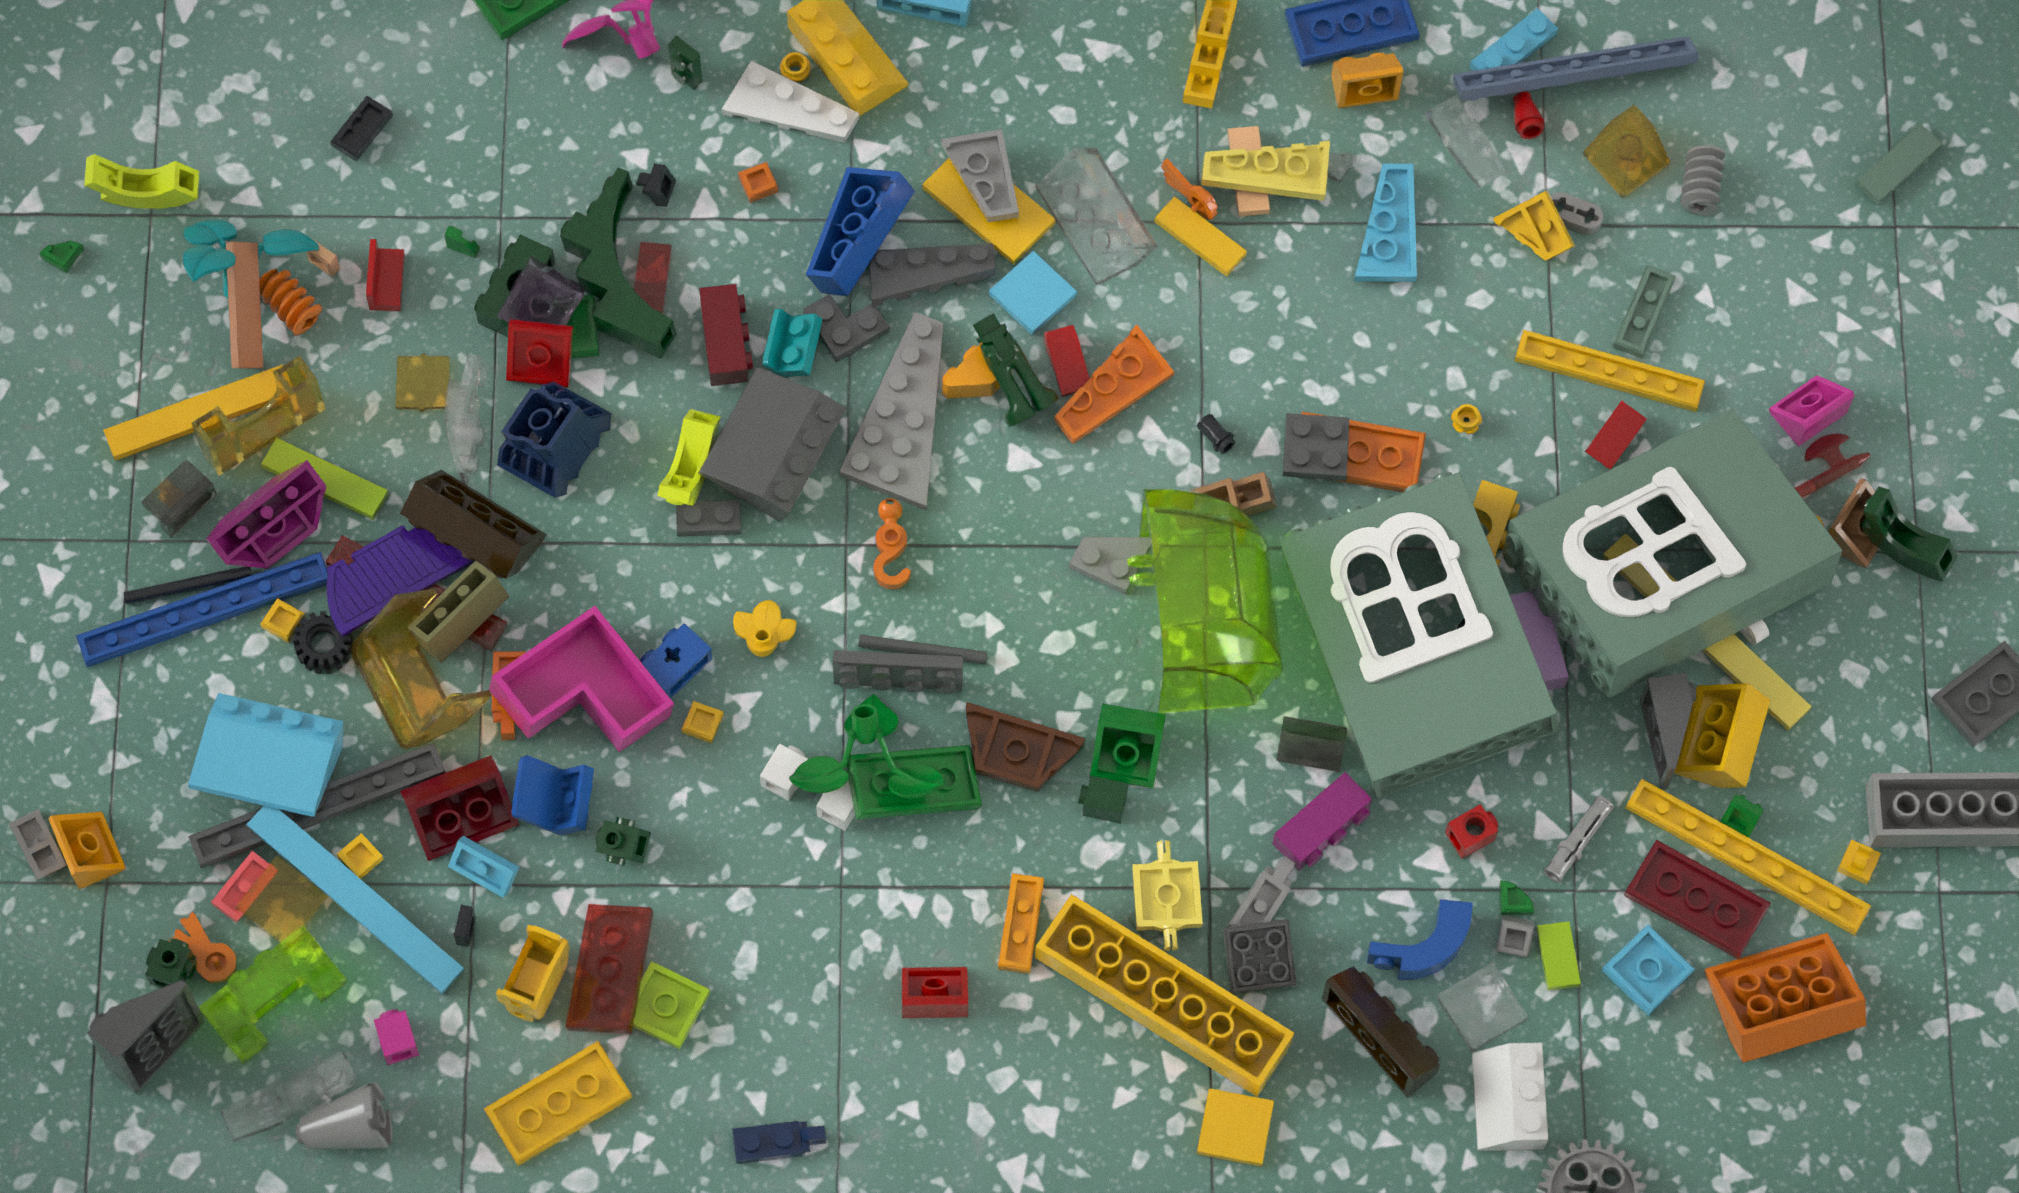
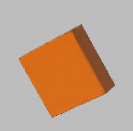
M767 162L738 172L739 180L750 203L779 192Z

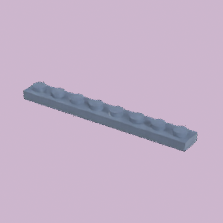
M1684 36L1453 74V85L1462 101H1474L1496 95L1505 96L1514 92L1535 91L1539 88L1565 86L1570 83L1595 81L1600 78L1625 76L1643 71L1652 72L1656 69L1674 66L1682 67L1686 64L1698 63V51L1690 37Z

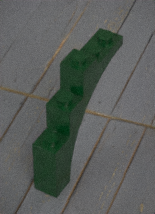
M618 167L613 176H609L604 182L602 193L597 201L594 200L589 205L587 216L576 211L572 218L563 224L560 237L565 251L583 259L576 270L580 289L599 298L592 310V317L597 330L662 359L677 335L673 320L652 308L634 291L624 277L618 262L616 250L617 228L623 207L633 189L629 172Z

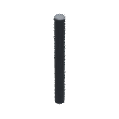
M243 566L123 592L124 599L127 605L225 584L251 576L252 571L251 567Z

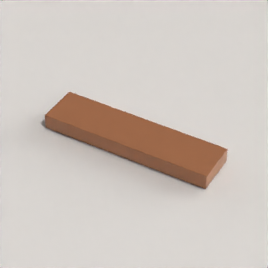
M227 242L226 250L233 252L236 257L235 264L227 268L231 366L237 369L263 368L258 243Z

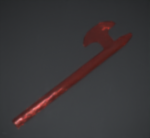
M1841 433L1823 436L1808 447L1804 458L1806 462L1815 458H1822L1827 461L1831 468L1795 487V490L1803 498L1860 467L1870 458L1871 454L1866 452L1854 455L1846 460L1840 453L1839 446L1850 437Z

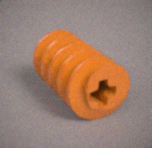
M272 269L259 279L260 296H262L264 303L270 305V309L278 315V318L285 322L286 327L293 331L294 336L300 335L316 322L323 310L322 306L319 304L312 306L315 301L314 297L310 295L305 297L307 293L306 288H297L299 281L296 278L290 279L291 272L289 270L278 272V269Z

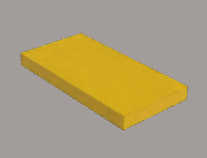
M949 158L922 184V189L986 243L993 244V248L1013 265L1055 224L1056 220L1013 184L1019 217L988 222Z
M596 1041L485 1107L484 1112L517 1166L632 1099V1094L599 1041Z

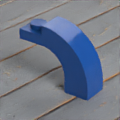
M1440 899L1437 908L1436 928L1430 937L1415 945H1397L1370 941L1367 964H1374L1375 968L1381 970H1391L1393 967H1399L1398 980L1420 979L1442 970L1457 956L1465 942L1471 923L1473 903Z

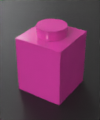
M397 1009L389 1010L380 1014V1018L373 1020L387 1065L419 1056L405 1010L400 1012Z

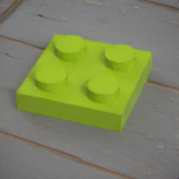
M651 961L623 1012L621 1021L680 1050L710 995V989Z

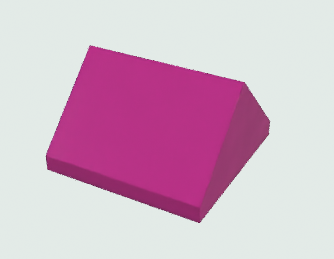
M1816 375L1768 409L1770 414L1799 447L1847 414L1853 401L1854 393L1848 388Z

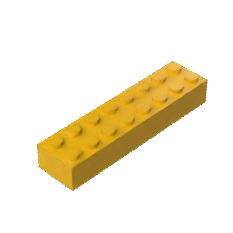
M1073 894L1067 899L1036 945L1035 958L1256 1097H1258L1292 1045L1294 1032Z

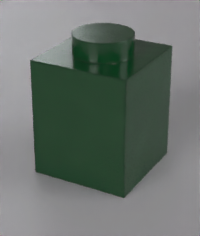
M1090 775L1088 786L1082 785L1078 801V804L1084 805L1083 816L1121 824L1129 783Z

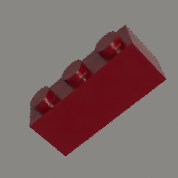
M736 284L699 288L711 386L748 382L747 371L753 370L751 351L745 352L744 342L750 341L748 323H741L740 316L741 313H746L744 294L738 295Z

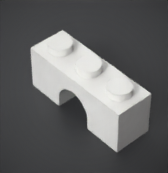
M779 744L760 775L761 786L789 801L798 789L797 786L790 782L789 776L795 772L801 763L808 760L805 754L794 746H788L787 748ZM849 780L844 786L835 791L822 793L823 795L816 806L817 817L846 831L855 816Z

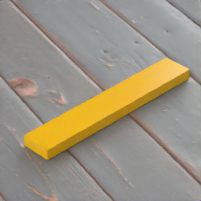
M1524 329L1514 360L1515 362L1694 412L1697 411L1705 380Z
M282 364L106 428L103 431L114 460L117 461L292 397L294 392Z

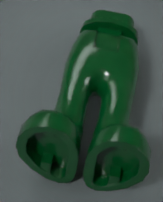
M995 313L973 324L979 336L976 340L978 343H982L980 348L985 362L1008 400L1010 408L1004 416L1008 427L1034 416L1035 412L1046 409L1059 399L1053 389L1043 386L1030 367L1017 340L1007 331L1005 323H999ZM1012 369L1016 371L1030 397L1031 404L1025 398L1013 378Z

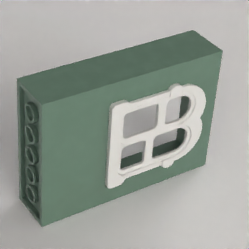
M1732 408L1511 519L1502 555L1507 566L1514 568L1520 576L1523 588L1534 595L1543 615L1549 616L1553 621L1559 637L1563 641H1567L1572 647L1578 663L1585 665L1591 673L1595 686L1599 690H1603L1608 698H1611L1831 584L1842 549ZM1663 495L1683 521V524L1664 534L1657 535L1638 513L1637 507ZM1619 516L1625 517L1643 540L1642 545L1608 561L1593 558L1586 552L1584 547V538L1588 532ZM1692 534L1714 563L1680 581L1674 582L1669 579L1654 559L1653 554ZM1634 563H1641L1660 588L1653 595L1638 601L1621 597L1613 586L1615 575Z
M1451 472L1443 473L1437 476L1431 483L1411 485L1404 490V493L1393 497L1392 495L1382 496L1376 499L1374 504L1364 508L1362 506L1352 507L1340 517L1320 519L1313 527L1305 530L1300 528L1291 530L1283 538L1279 539L1285 563L1377 799L1559 732L1557 712L1460 472L1455 474ZM1412 535H1423L1431 539L1437 548L1447 573L1446 580L1419 591H1411L1397 558L1398 546L1401 542ZM1369 553L1377 555L1385 563L1391 577V583L1367 594L1355 595L1347 576L1348 565L1353 558L1360 554ZM1446 594L1455 595L1465 618V625L1432 638L1428 636L1418 612L1419 605ZM1391 598H1397L1401 602L1414 635L1415 643L1392 654L1380 656L1376 652L1362 616V611L1367 607Z

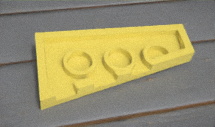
M1321 141L1318 145L1307 146L1304 143L1291 144V147L1285 148L1265 146L1261 147L1260 150L1246 151L1243 148L1205 152L1201 185L1324 201L1330 141Z

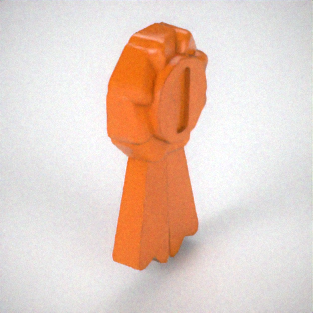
M1168 158L1163 161V165L1160 167L1165 171L1163 173L1166 178L1165 182L1188 199L1192 206L1191 210L1194 213L1197 211L1203 218L1212 220L1218 214L1216 210L1218 206L1213 196L1203 187L1191 185Z
M191 912L188 918L180 919L181 925L191 937L176 929L173 938L189 945L194 957H196L197 971L209 983L226 982L236 971L237 959L235 952L224 943H211L195 913Z

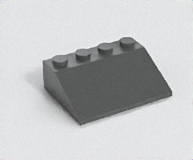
M757 367L698 474L780 522L790 513L842 418L846 407L819 391Z
M180 980L111 1007L105 1014L100 1013L91 1022L90 1030L87 1033L107 1069L137 1094L201 1027L205 1020L187 983Z

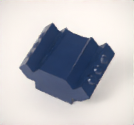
M554 381L543 384L537 390L530 388L501 431L506 439L499 448L497 466L554 498L567 495L568 480L578 478L579 471L590 453L599 447L600 433L610 430L612 413Z

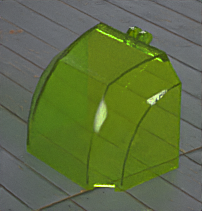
M1143 489L1139 537H1149L1151 539L1152 555L1141 554L1132 556L1127 559V563L1130 567L1134 568L1154 567V574L1150 572L1138 573L1129 577V581L1134 586L1156 585L1163 662L1158 713L1255 705L1264 691L1283 672L1270 552L1265 537L1248 515L1228 502L1192 491Z

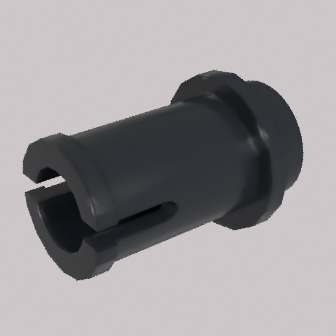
M1207 414L1198 422L1197 428L1213 444L1214 451L1225 454L1233 448L1236 443L1233 439L1234 434L1227 432L1214 418L1213 414Z

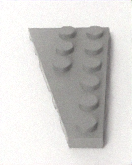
M914 312L839 473L843 478L927 511L943 323Z

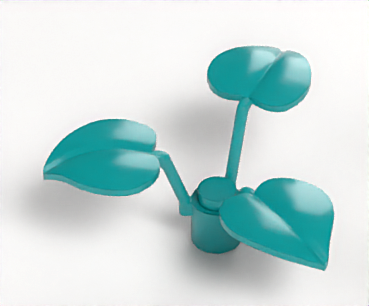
M220 219L204 220L187 226L183 231L184 239L190 244L198 246L191 247L183 253V266L186 273L195 282L207 274L222 270L223 294L228 298L227 268L235 264L236 257L233 252L226 250L225 240L237 237L236 227L230 222ZM293 229L275 230L263 236L264 243L258 244V260L262 251L268 255L280 256L319 250V245L300 231ZM218 243L221 248L215 249L210 245Z

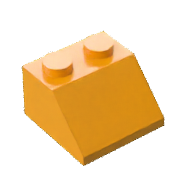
M1379 52L1368 57L1356 59L1354 57H1344L1333 62L1331 77L1338 108L1398 100L1403 68L1395 54Z

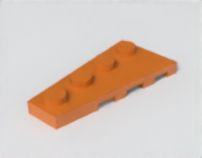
M1136 324L1122 343H1119L1112 351L1110 357L1094 371L1085 385L1080 387L1055 415L1054 421L1070 442L1074 444L1172 378L1174 371Z

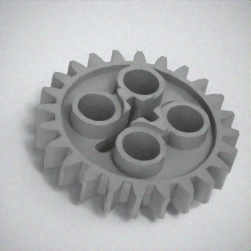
M1583 1139L1580 1149L1571 1142L1568 1146V1154L1560 1148L1556 1153L1558 1160L1549 1158L1547 1165L1551 1170L1543 1169L1540 1175L1547 1181L1539 1182L1537 1189L1546 1193H1589L1587 1192L1588 1188H1593L1594 1193H1641L1645 1191L1646 1184L1636 1182L1643 1174L1642 1171L1632 1172L1631 1169L1636 1161L1634 1159L1627 1162L1622 1160L1626 1152L1625 1150L1620 1151L1616 1155L1613 1153V1143H1610L1606 1150L1601 1149L1599 1139H1597L1593 1148H1590L1587 1140ZM1580 1169L1585 1174V1180H1573L1569 1175V1170ZM1606 1173L1613 1174L1618 1179V1185L1609 1186L1605 1184L1602 1175ZM1567 1187L1568 1189L1573 1191L1564 1192L1562 1188Z

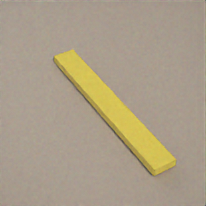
M1625 533L1603 554L1602 558L1607 561L1614 559L1639 545ZM1634 563L1618 572L1645 598L1660 590L1657 583L1641 563ZM1662 568L1670 580L1677 582L1664 568ZM1733 634L1702 650L1736 683H1749L1770 699L1767 712L1787 731L1810 711L1812 706L1736 635Z

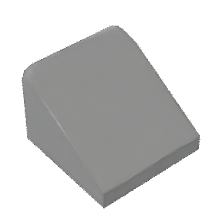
M1502 915L1496 951L1528 958L1535 927L1534 921Z

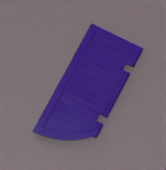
M402 525L352 553L353 563L347 565L341 559L326 568L328 572L327 602L331 618L340 635L344 637L471 565L473 561L464 558L461 555V551L455 547L438 542L435 539V535L426 529L415 527L408 532L405 526Z

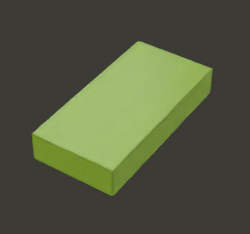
M1570 921L1537 925L1536 931L1547 991L1580 987L1581 981Z

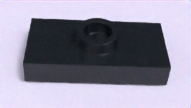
M366 96L330 141L331 146L357 162L392 118V111Z

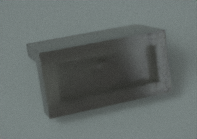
M185 460L142 500V505L159 520L162 530L172 538L217 494L214 484L188 460Z
M1284 716L1276 761L1340 772L1347 727Z

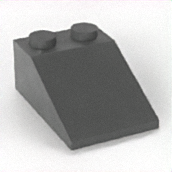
M1686 672L1648 678L1640 698L1660 789L1662 790L1668 788L1676 769L1693 701H1696L1693 682L1688 683Z

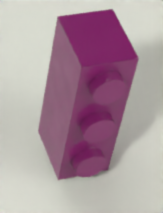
M1344 772L1275 832L1272 844L1285 857L1295 863L1294 867L1298 871L1306 865L1312 867L1322 858V851L1331 844L1334 847L1347 835L1345 830L1353 823L1358 826L1368 818L1371 813L1369 809L1372 799Z

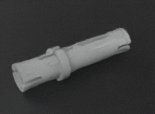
M1600 795L1596 796L1595 801L1580 819L1568 838L1559 843L1557 846L1558 852L1547 867L1543 869V873L1550 880L1560 883L1572 864L1581 859L1582 850L1614 809V805L1607 798Z

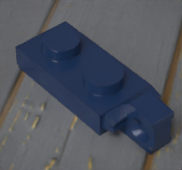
M791 1121L732 1129L736 1164L802 1156V1153L810 1152V1145L826 1144L825 1126L807 1127V1121Z

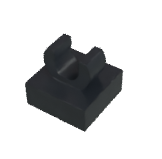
M654 164L650 174L639 173L636 185L644 186L642 192L647 194L656 206L667 207L676 179L665 165Z

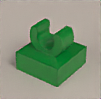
M1735 794L1720 822L1749 838L1764 809L1761 808L1759 803L1755 805L1746 800V796Z

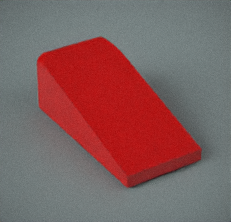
M1070 325L1044 333V344L1061 396L1074 394L1090 379L1075 327Z

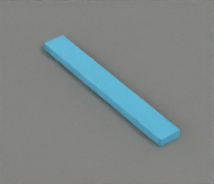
M263 806L246 824L250 830L442 995L464 972V968L281 810Z

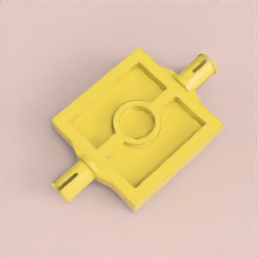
M1162 840L1156 843L1158 860L1149 864L1132 865L1136 930H1158L1164 932V950L1170 951L1171 938L1172 951L1178 949L1177 931L1183 928H1202L1203 925L1198 861L1180 862L1171 859V843L1165 840L1164 853Z

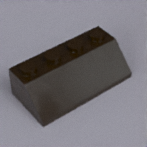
M443 470L415 481L400 512L401 515L409 519L408 521L411 525L419 529H426L435 535V539L438 542L455 547L461 551V555L464 558L473 562L478 561L498 578L507 579L517 574L546 537L544 532Z
M1353 966L1331 976L1326 980L1322 1000L1407 1098L1438 1073L1440 1064L1438 1063L1439 1057L1430 1046L1426 1045L1424 1047L1416 1038L1418 1034L1415 1028L1406 1020L1402 1022L1394 1013L1396 1008L1386 996L1381 997L1374 990V982L1364 971L1360 973Z

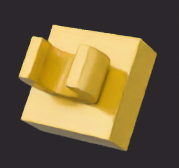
M1851 839L1837 871L1867 885L1881 853Z

